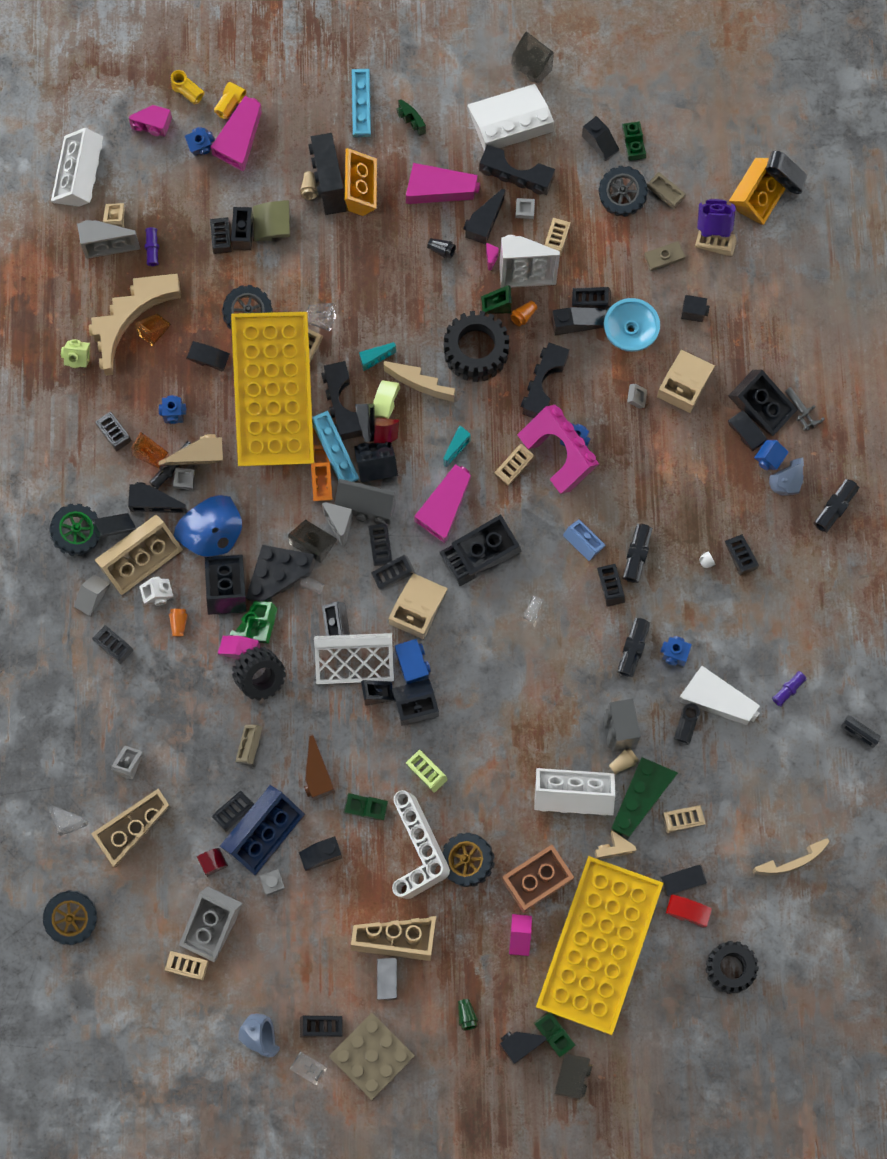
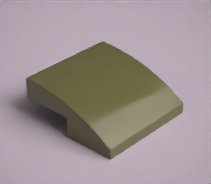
M289 200L267 202L253 206L254 241H272V238L290 237Z

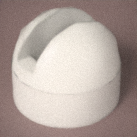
M709 551L704 553L699 559L701 566L704 568L716 565Z

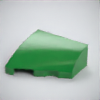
M254 601L249 612L240 619L242 623L236 631H231L230 636H243L258 640L259 643L269 644L278 608L272 602Z

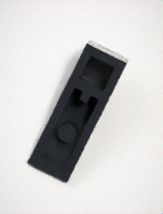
M501 189L471 215L470 220H466L463 228L466 231L465 238L486 245L504 202L505 189Z
M577 307L552 310L551 320L554 335L604 328L607 311L605 308Z
M136 482L135 484H130L128 500L130 512L187 513L188 511L186 504L150 485H146V483Z

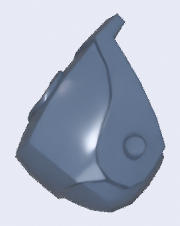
M803 458L790 461L789 467L769 476V485L774 493L784 496L799 494L803 484Z
M257 1013L248 1016L240 1027L238 1039L247 1048L260 1053V1055L266 1057L275 1056L280 1047L275 1045V1034L271 1018Z

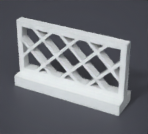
M392 633L314 637L316 684L360 683L362 680L394 681ZM380 647H389V655L384 660L376 654ZM361 648H366L371 652L365 660L356 654ZM341 649H347L352 653L346 661L337 655ZM319 650H328L332 656L325 662L319 657ZM373 655L381 661L375 669L366 663ZM334 656L342 663L336 671L328 665ZM353 656L362 662L356 670L347 664ZM384 664L390 669V676L381 677L376 671ZM363 665L372 672L368 677H361L357 673ZM344 666L352 672L348 678H342L338 674ZM324 667H327L333 673L329 679H320V671Z

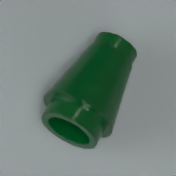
M463 999L458 1001L459 1026H461L463 1031L477 1028L478 1018L470 1000Z

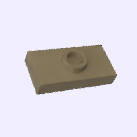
M660 172L647 183V188L673 209L686 197L685 192Z
M679 241L644 253L650 271L685 260V255Z
M245 724L235 762L253 764L262 726Z

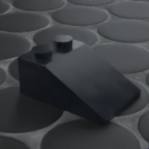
M753 369L728 395L741 411L743 410L771 436H774L798 410L763 370Z
M501 514L451 543L470 576L500 564L522 552L519 543Z
M243 555L205 557L208 615L246 612Z

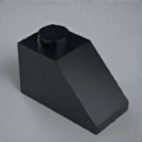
M597 116L583 126L582 137L605 161L619 151V147L609 128Z
M335 836L319 841L299 852L305 871L342 859Z
M509 1031L500 1038L502 1042L499 1045L514 1065L547 1039L542 1035L517 1031L512 1034Z

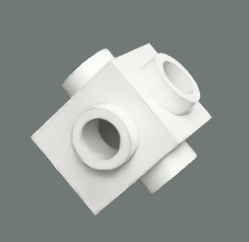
M153 577L139 586L144 604L161 606L173 597L169 579Z

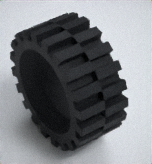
M470 311V316H466L465 313L460 314V320L455 318L452 320V326L448 325L447 334L445 333L444 358L448 362L449 369H454L456 376L459 377L460 374H463V379L468 381L469 377H473V382H478V377H482L483 381H486L489 374L493 378L497 375V370L501 372L504 368V363L506 364L508 360L509 335H507L506 327H502L500 319L496 322L494 321V315L489 314L486 317L484 311H480V315H475V311ZM471 331H482L492 338L495 347L484 358H470L464 355L458 346L462 336Z

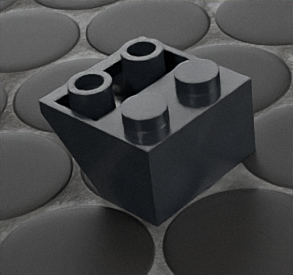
M392 442L360 443L354 446L361 483L398 476Z
M430 679L392 688L401 726L439 717V709Z

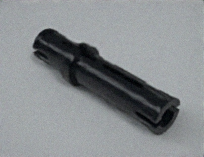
M186 441V443L180 449L188 446L191 443L189 441ZM162 465L158 473L149 480V483L158 490L168 478L170 479L173 476L175 468H178L180 465Z

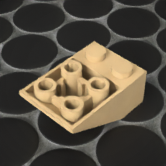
M681 350L661 384L657 398L691 413L715 365Z
M413 573L388 618L389 625L424 640L448 588Z

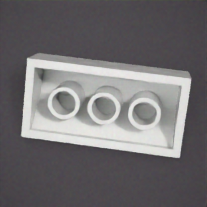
M83 128L64 136L51 198L52 203L82 206L90 203L93 184L96 180L95 174L99 165L103 136L88 128Z
M536 768L534 810L599 814L602 816L613 815L615 773Z

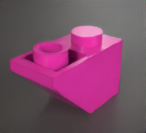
M155 105L129 116L130 125L134 130H143L153 136L160 135L163 137L166 136L172 120L169 109Z

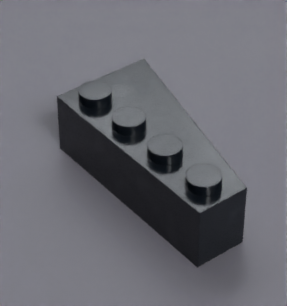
M332 132L310 136L312 144H308L310 155H314V158H311L313 169L316 168L314 177L315 182H319L317 192L318 197H322L325 215L347 212Z

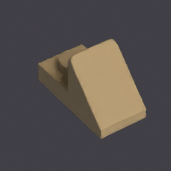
M124 203L106 204L103 222L125 228Z
M612 831L613 847H610V844L598 846L599 849H596L594 853L595 858L601 860L634 854L636 846Z

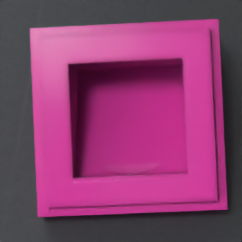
M486 243L488 270L491 271L499 256V248Z

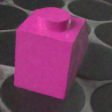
M223 636L218 655L239 659V655L241 653L245 654L249 648L253 650V647L258 646L260 649V644L258 640L243 636Z

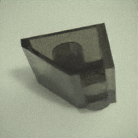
M526 31L512 54L511 64L515 70L524 73L528 80L539 85L552 71L554 52Z

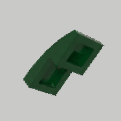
M348 793L343 813L384 821L388 801Z
M547 1012L534 1022L536 1028L542 1036L546 1037V1041L559 1057L576 1046L552 1013Z

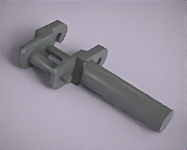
M791 387L785 390V393L800 413H802L801 416H797L796 421H800L803 424L804 431L810 430V427L812 429L825 420L823 417L821 420L813 421L808 414L816 406L813 405L807 409ZM807 417L811 423L807 424L803 418Z

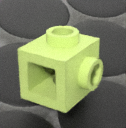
M76 339L67 341L65 347L61 349V358H64V365L72 368L87 367L90 361V343L81 342Z

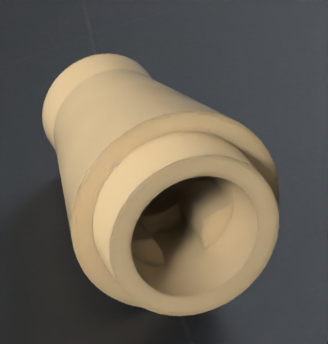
M311 171L304 173L300 190L302 197L306 200H313L318 194L314 173Z
M629 748L628 750L624 749L609 766L616 775L635 766V763L639 760L631 748Z

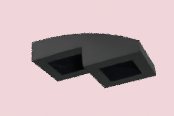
M193 341L186 359L202 366H210L222 372L225 369L230 353Z
M743 410L728 420L729 426L740 435L741 441L752 451L763 445L767 440L760 428Z
M701 864L661 877L667 896L707 884Z

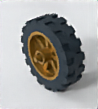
M459 833L456 837H451L448 844L445 843L442 853L450 869L448 875L450 881L463 887H475L479 883L485 882L487 876L491 875V870L495 865L493 862L495 855L492 852V847L485 839L472 833ZM466 846H474L468 855ZM459 849H463L464 854H456ZM478 849V851L481 854V857L473 858L472 856ZM454 858H460L461 862L454 865ZM475 861H481L478 868L474 865ZM462 865H464L463 874L457 870ZM468 866L474 869L473 873L467 874Z
M67 890L56 894L49 900L43 912V926L46 933L52 940L63 945H75L83 942L91 935L97 922V911L94 903L87 895L79 891ZM67 903L68 913H65L58 908L61 905ZM70 903H75L79 907L74 912H71ZM82 908L85 917L75 916V914ZM56 912L65 916V918L55 921ZM74 920H82L85 922L83 926L79 929ZM65 921L66 926L63 931L57 926V924ZM72 923L76 929L75 932H67L69 924Z

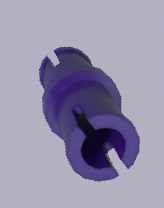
M150 227L145 229L147 265L157 266L159 265L157 228Z
M798 671L772 697L773 702L781 707L790 696H794L797 693L796 690L807 680L806 676Z

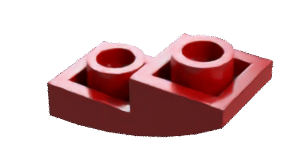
M671 895L666 914L681 921L687 920L704 928L708 925L712 908L684 897Z

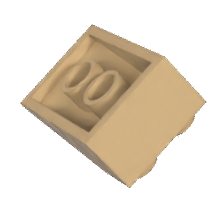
M216 434L204 435L199 440L159 461V466L214 464L223 460L222 437L216 438Z

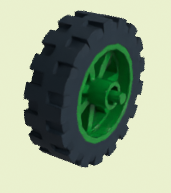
M78 503L77 505L68 504V506L61 507L54 514L49 528L50 539L54 542L56 548L61 549L62 553H69L70 556H81L86 552L89 553L97 545L100 538L96 537L92 520L98 517L95 511L92 512L90 510V507H84ZM73 517L81 519L78 523H75ZM69 518L72 526L64 524L63 522ZM83 520L89 527H81ZM62 527L70 531L63 535ZM90 530L88 538L80 532ZM69 535L73 536V542L66 539V537ZM79 535L84 541L77 543L76 537Z

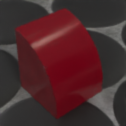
M377 418L374 443L395 441L398 438L399 420Z
M220 848L209 850L197 856L207 877L228 867Z

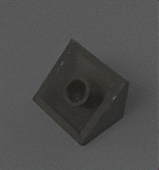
M306 519L288 535L290 545L301 552L314 554L316 561L319 563L323 562L337 541V538Z

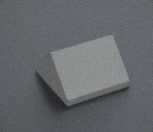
M325 502L322 504L324 516L343 547L346 545L353 522L352 509Z

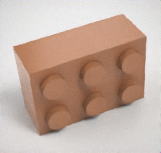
M553 845L545 848L502 876V882L523 913L574 880V876Z

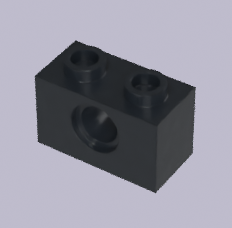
M233 207L231 235L233 250H252V207Z

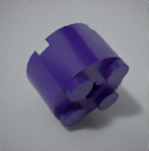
M709 199L703 205L701 202L698 208L697 228L701 231V235L704 237L712 235L729 237L734 230L735 205L732 203L731 206L727 205V201L721 199Z

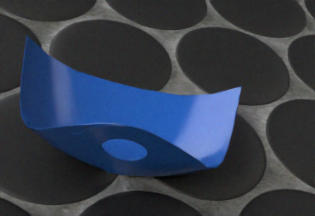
M213 496L187 512L176 525L173 536L187 549L200 556L222 555L228 553L237 541L242 530V519L230 496ZM218 528V531L213 533L212 529ZM221 538L228 539V544L224 548H219L217 545Z

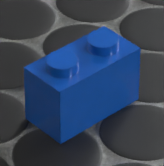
M417 639L395 645V652L406 685L429 679L428 673L431 672L428 661L424 662L422 655L425 654L422 643L418 644Z

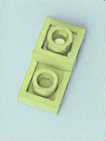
M381 381L373 402L375 418L389 419L395 407L394 400L400 390L399 383Z

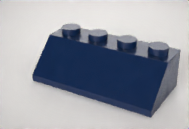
M269 785L220 847L249 872L256 875L305 813L281 791Z

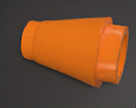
M529 301L513 310L511 320L517 326L525 325L537 310V305L535 302Z
M186 609L170 610L169 619L172 636L174 637L184 636L188 616Z

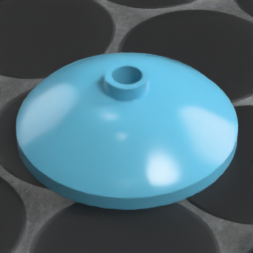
M627 298L616 302L610 307L605 316L604 330L607 338L614 346L624 351L636 352L644 350L654 343L659 334L660 319L656 310L649 303L636 298ZM628 328H633L634 331L630 332Z

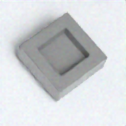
M517 198L515 218L534 219L535 199Z
M630 384L627 402L637 408H645L647 390L637 384Z
M175 468L173 487L193 490L195 470Z
M279 869L260 875L266 895L285 889Z

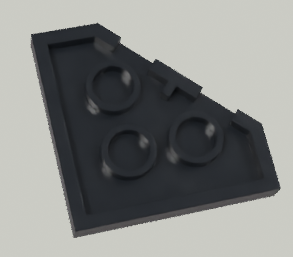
M262 545L246 599L249 601H271L272 597L278 593L285 592L300 579L310 576L316 556L310 553Z

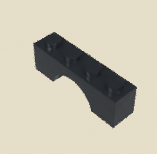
M488 144L479 163V171L484 175L497 177L503 182H511L519 188L530 189L539 195L544 194L547 196L555 177L554 168L540 163L528 170L515 169L507 163L504 150Z
M548 342L547 348L543 347L540 358H542L541 363L536 364L533 373L536 376L534 381L530 380L527 391H529L528 397L524 396L520 406L523 408V415L535 418L546 406H550L551 399L543 391L542 383L549 375L563 372L570 349Z
M346 361L324 365V372L321 373L323 384L327 383L328 386L325 393L327 401L331 400L332 407H329L331 418L336 420L334 425L341 440L362 436L357 413L347 410L339 401L342 391L350 385Z

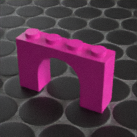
M556 405L546 406L517 435L527 449L539 447L551 434L558 436L564 442L567 450L566 462L550 478L558 492L563 494L573 490L599 463L596 460V456L585 445V441L578 436L573 425L564 417L562 410Z

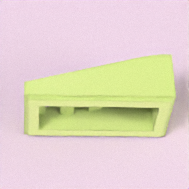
M420 749L406 762L408 767L433 793L448 780L446 775ZM422 758L423 761L415 767L414 765ZM427 764L429 765L426 769H424L422 772H420V770H421L425 765H427ZM432 770H434V772H433L428 778H426V776H427Z

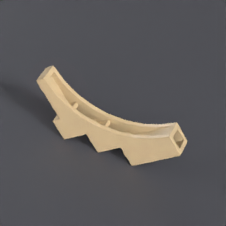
M178 274L133 278V285H130L131 296L112 298L113 305H110L111 316L91 318L92 324L89 325L90 336L94 337L95 342H98L99 352H102V358H99L100 369L104 370L106 376L113 375V361L116 348L129 325L140 314L151 307L168 300L181 298Z

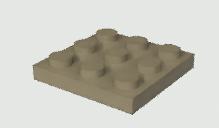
M371 1013L329 1057L373 1100L415 1055Z

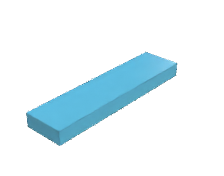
M352 69L353 137H371L370 69Z
M325 411L312 417V425L338 481L339 479L351 482L358 481L360 478L329 412Z

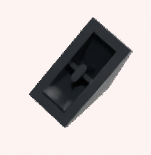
M361 681L365 706L395 700L391 681Z

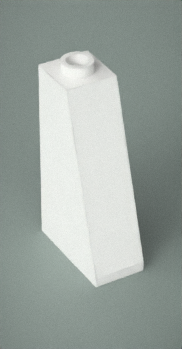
M703 666L700 667L678 699L683 704H696L701 710L745 725L749 721L754 722L760 714L757 711L760 705Z

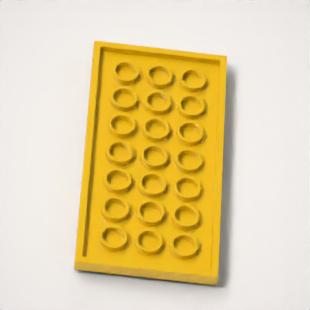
M307 312L231 314L238 467L314 463Z
M588 856L536 1008L612 1036L663 882Z

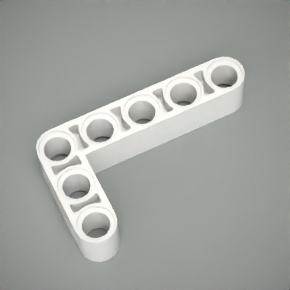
M401 790L395 794L394 804L423 865L396 880L392 889L396 896L410 899L446 879L450 869L417 798L413 794ZM408 796V802L403 805V799ZM416 813L415 821L411 822V816ZM424 831V837L419 839L420 832ZM432 848V855L428 857L427 851ZM440 865L441 871L436 874L435 869ZM421 875H423L424 880L421 884H419L418 879ZM407 885L406 892L402 894V887Z

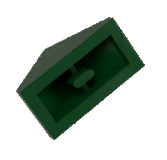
M510 285L481 296L482 311L485 314L511 313Z

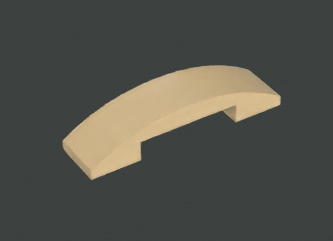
M826 838L807 847L809 854L776 867L772 860L755 867L752 871L757 875L770 876L797 870L819 855L827 846L829 840Z

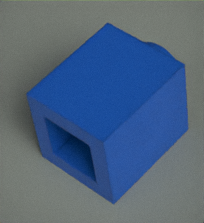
M766 440L754 458L764 470H777L789 452L777 440Z

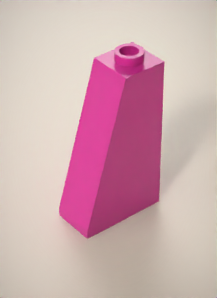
M244 96L211 145L213 156L241 171H244L262 113L261 104L257 99Z
M413 163L406 191V204L474 200L475 193L478 194L480 189V183L477 182L478 175Z
M456 464L414 516L415 523L444 544L449 537L471 481L470 472L465 467H459Z

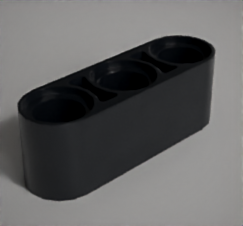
M772 151L767 162L766 171L789 192L801 194L805 186L807 174L783 152Z

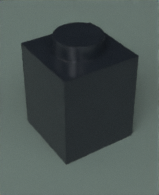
M685 295L681 319L703 322L704 316L708 317L710 305H707V298Z

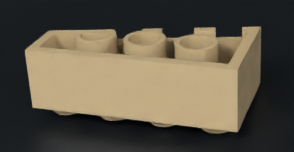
M157 789L91 833L113 867L120 863L168 810L170 805L160 790Z
M436 916L406 921L396 920L387 923L378 922L354 925L351 951L431 961Z

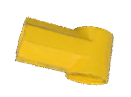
M176 70L171 74V86L175 92L181 93L194 105L202 100L205 92L187 78L184 71ZM177 80H182L183 82H182V83H176L175 81H177Z
M228 82L224 88L222 98L214 108V113L222 119H228L237 104H240L244 96H246L247 91L232 82Z

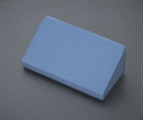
M577 520L570 525L563 534L588 561L593 559L606 546L581 520Z

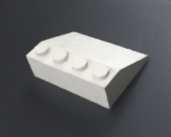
M535 84L467 105L484 151L487 144L496 148H502L553 132L554 120L548 105Z
M507 235L501 237L499 265L501 288L507 285L511 287L556 285L560 251L521 236Z

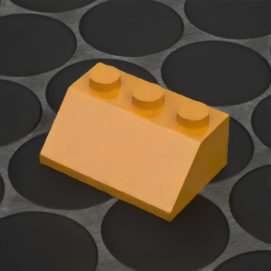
M347 148L345 155V202L348 211L364 216L377 209V159Z
M769 158L754 159L729 200L730 203L735 205L736 210L740 214L761 225L765 224L786 189L766 171Z

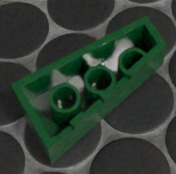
M641 757L610 833L614 831L628 840L675 779L678 772Z

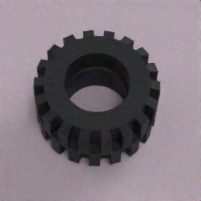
M258 646L253 647V650L249 648L245 654L241 653L239 655L240 658L235 660L236 666L232 668L234 672L232 677L235 684L250 699L253 700L255 698L257 701H261V698L266 700L268 696L271 695L273 697L276 695L275 692L277 690L280 691L281 684L284 685L285 680L283 678L286 677V672L284 671L286 669L270 649L265 647L259 649ZM265 668L264 673L260 677L252 679L258 670Z
M728 941L721 943L709 954L705 970L708 973L707 978L713 983L712 986L714 988L717 987L720 992L732 994L740 993L753 984L757 977L759 966H757V958L753 955L755 953L753 950L750 951L748 949L749 946L746 944L742 945L738 941ZM734 956L741 961L743 973L739 978L730 979L722 973L721 961L723 958Z

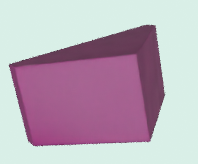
M512 914L509 955L529 956L532 916Z

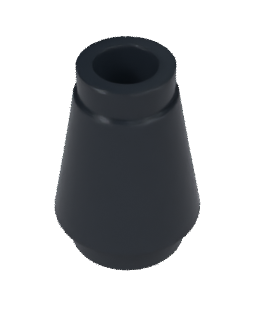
M430 238L427 248L445 259H451L455 253L456 245L452 241Z

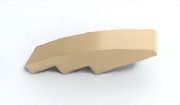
M384 361V371L399 382L427 395L454 402L455 388L439 386L438 378L421 375L420 367Z

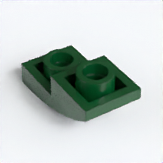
M398 100V108L396 110L399 118H403L405 124L410 122L414 131L417 130L419 136L426 134V125L418 112L404 100Z
M640 121L622 124L628 161L646 159Z

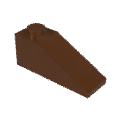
M312 735L309 736L305 777L307 785L304 786L307 797L312 796L313 801L335 793V789L315 738Z

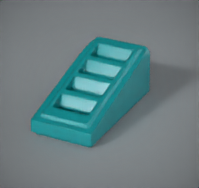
M393 342L359 352L363 371L396 353V344Z
M462 426L458 427L444 455L443 465L445 467H448L471 441V434Z

